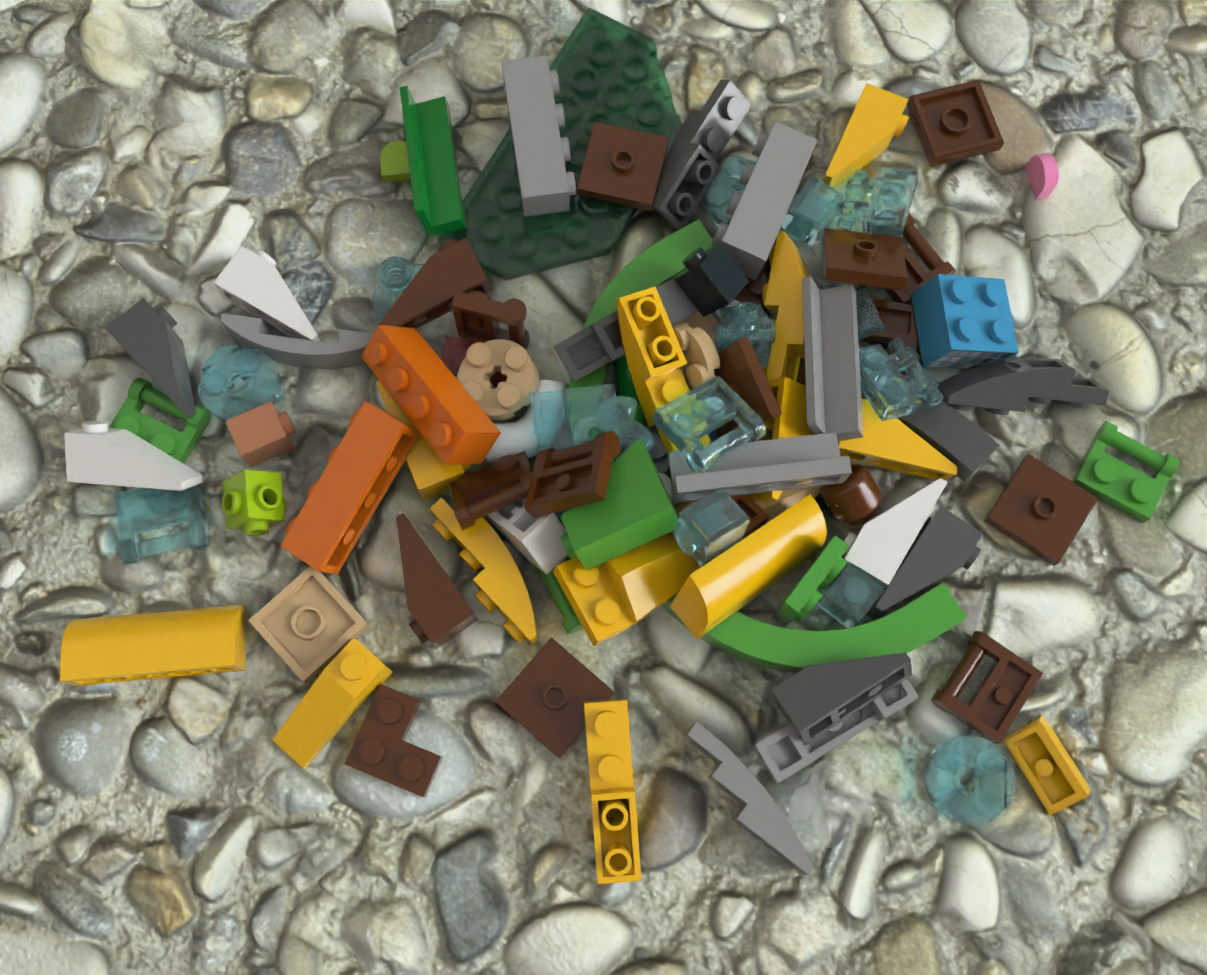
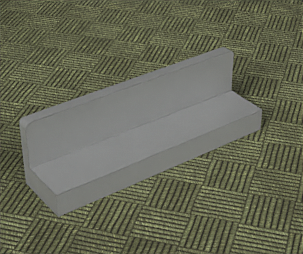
M811 276L802 278L807 424L815 434L836 433L838 441L863 437L856 291L852 284L819 290Z
M833 432L671 451L668 455L674 503L844 483L852 473L849 456H840L837 434Z

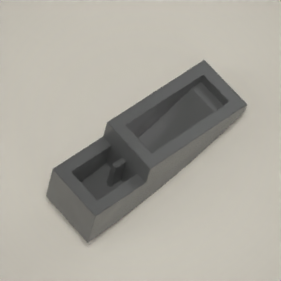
M900 376L873 401V407L886 409L958 467L957 476L963 482L1000 446L959 411L930 392Z

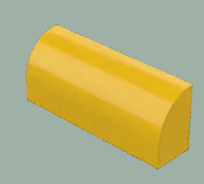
M809 494L689 575L670 608L696 639H699L815 556L826 540L827 528L823 513L812 495Z
M245 605L71 620L65 628L61 643L60 682L74 686L246 671Z

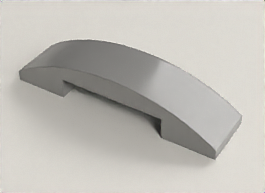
M222 313L220 319L229 334L249 350L275 362L310 369H339L366 364L361 356L373 333L340 329L338 343L335 344L271 335L261 318Z
M906 679L806 745L803 744L790 723L753 746L775 784H778L847 740L917 700L919 696L909 680Z

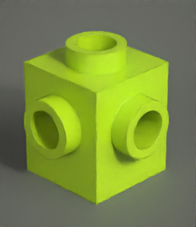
M244 469L223 481L222 510L226 517V529L243 530L246 536H260L268 534L269 528L285 521L286 500L283 496L281 473Z

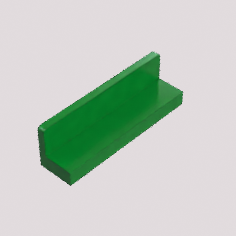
M408 86L400 87L415 213L429 237L466 228L449 104L445 96L416 103Z

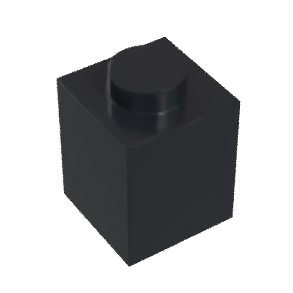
M720 243L706 251L699 247L690 253L682 261L685 268L674 279L703 317L729 305L749 282Z

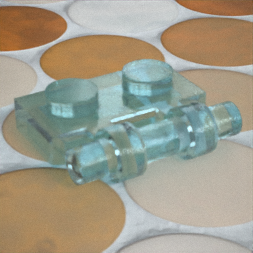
M879 167L876 178H868L869 175L865 170H856L853 177L847 181L844 190L846 199L839 205L836 214L838 220L836 229L851 231L853 225L858 221H862L863 233L902 235L918 183V170ZM866 197H870L869 202H861Z
M897 337L889 342L888 348L892 352L891 355H888L880 344L859 348L861 391L881 421L916 413L922 403L919 398L922 397L931 407L943 401L944 396L937 388L939 382L931 372H926L918 362L920 357L912 346H907L902 338ZM905 371L911 381H906L900 372Z

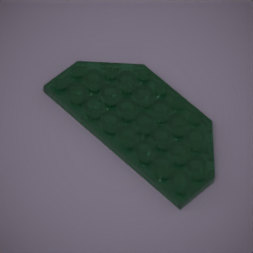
M589 7L549 67L550 71L557 70L559 94H554L555 104L562 103L565 127H560L559 131L561 138L568 137L570 148V161H564L566 172L573 171L575 178L576 195L569 196L570 211L524 217L510 127L462 201L466 228L443 233L437 239L439 246L450 240L458 239L460 241L467 238L482 268L505 281L610 254L638 208L577 195V186L594 122L669 137L664 162L682 126L679 114H676L672 102V93L664 70H661L657 58V49L653 38Z

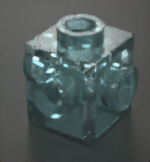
M740 302L735 306L721 308L720 323L714 325V341L719 353L737 340L748 337L761 367L768 366L770 343H774L776 338V328L773 319L768 318L760 304L751 302Z

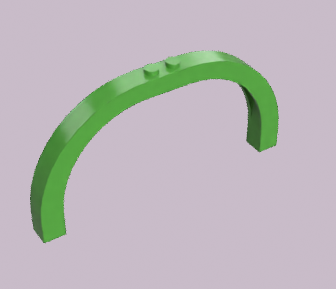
M698 219L663 238L628 263L608 284L596 301L582 330L616 311V300L618 298L652 287H658L677 276L685 268L682 261L697 248L702 247L706 251L715 246L712 244L713 239L701 221ZM611 362L576 382H573L570 377L569 414L573 445L594 440L597 434L605 432L599 422V411L603 404V392ZM943 582L887 616L859 626L825 631L795 630L767 624L752 619L740 612H735L700 638L713 647L740 660L768 669L799 672L806 666L904 652L907 654L966 620L967 616ZM674 596L672 599H670L669 601H667V602H666L665 604H663L662 606H663L677 621H679L683 626L686 627V625L680 620V618H679V617L675 614V612L670 608V605L672 604L673 600H674L675 597H676V596Z

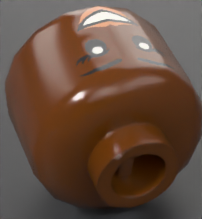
M854 464L851 465L852 473L844 483L823 485L820 488V493L837 521L849 523L850 525H859L870 520L878 512V505L880 504L882 494L868 469L863 465Z

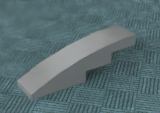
M697 721L685 735L684 739L718 764L708 779L742 805L732 820L803 875H810L814 867L791 824L765 787L725 744Z

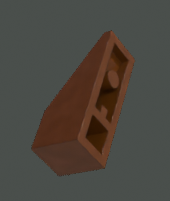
M467 238L460 241L458 239L450 240L438 248V252L428 258L378 325L417 329L451 312V304L456 291L467 294L470 291H477L483 294L492 291L493 288Z
M402 513L396 517L407 605L415 618L409 623V626L422 644L430 640L435 648L438 649L478 619L405 514Z

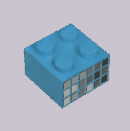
M937 274L911 294L923 367L972 369L994 362L1006 361L1019 353L1004 279Z

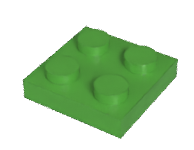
M835 535L772 617L785 627L793 618L801 622L822 597V594L816 589L821 587L825 590L846 565L847 561L841 556L849 545Z

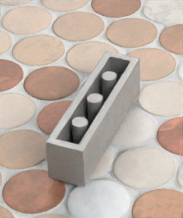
M547 55L502 61L504 88L524 217L570 211L569 196L576 195V185L573 171L566 172L564 162L570 161V148L568 137H560L559 128L565 127L562 103L555 104L554 94H559L557 70H549Z
M777 121L774 122L769 135L761 132L752 152V155L758 157L756 164L748 161L739 181V184L745 186L742 194L737 191L734 192L725 212L732 216L729 224L721 221L712 241L714 245L720 243L742 273L754 281L768 258L817 143V139Z

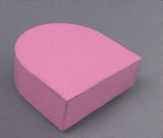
M1050 153L1033 155L1025 166V170L1035 200L1045 199L1050 196L1057 186L1059 179L1058 165L1056 159Z

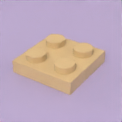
M311 566L304 570L248 620L302 682L306 684L327 666L353 638L359 637L370 627L366 620L321 572Z

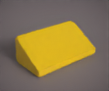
M1044 715L1035 718L1003 738L1002 741L1049 815L1089 796L1091 789Z

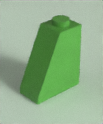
M642 439L633 442L612 464L605 500L567 509L561 515L566 533L560 535L569 557L571 559L578 557L585 568L589 570L682 527L654 461Z

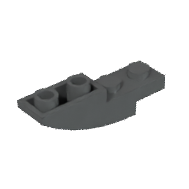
M720 80L701 111H690L664 162L656 190L654 208L677 230L685 227L722 169L716 160L751 107V103L731 80Z
M677 276L656 287L672 326L698 311L674 280ZM617 310L553 346L573 382L625 354Z
M1027 358L999 361L969 369L938 383L935 392L956 410L970 411L971 406L984 407L987 412L993 414L1008 415L1009 411L1025 412L1028 400L1038 404H1050L1051 400H1061L1068 406L1080 409H1087L1089 404L1105 406L1110 390L1094 379L1074 377L1076 370L1060 359Z

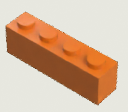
M378 325L361 358L445 465L482 464L501 434L499 429L415 328Z
M365 401L362 407L352 415L349 429L340 444L331 451L328 465L321 477L310 487L307 493V500L298 516L294 517L288 524L286 536L280 546L315 570L338 575L421 433L384 409Z

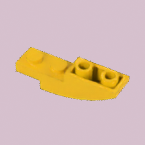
M786 231L778 232L776 245L770 251L769 282L764 285L762 293L764 306L776 318L772 322L770 329L772 341L770 357L766 358L763 366V372L767 381L782 377L796 381L800 358H805L802 278L810 277L811 275L799 249Z
M656 287L618 298L616 300L618 319L627 364L648 427L656 425L667 455L671 451L712 446L681 370L687 364Z
M440 498L429 508L435 519L431 526L445 542L448 543L452 538L463 549L459 556L474 572L479 568L482 569L473 579L476 588L479 590L474 596L488 612L492 613L497 609L507 621L502 626L518 643L525 639L533 646L538 642L535 617L528 590L509 550L484 517L475 521L474 526L463 530L457 521L454 510L443 498Z
M627 698L584 701L597 884L642 881Z

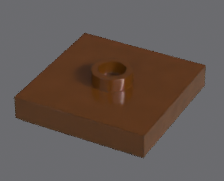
M979 80L908 97L909 100L906 105L930 167L998 151L1004 145Z
M594 122L577 186V195L652 211L669 137Z
M824 228L822 256L823 277L825 281L901 291L905 289L908 277L901 237Z
M748 337L737 340L718 353L720 368L714 369V382L720 380V385L715 390V396L703 402L721 445L732 444L782 415Z
M1028 454L1018 466L984 521L1052 566H1055L1061 561L1099 498Z
M551 637L495 702L560 759L586 729L584 701L608 700L615 695V692Z

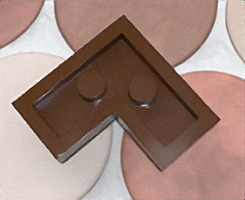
M380 684L345 765L426 798L443 757L404 741L421 701Z

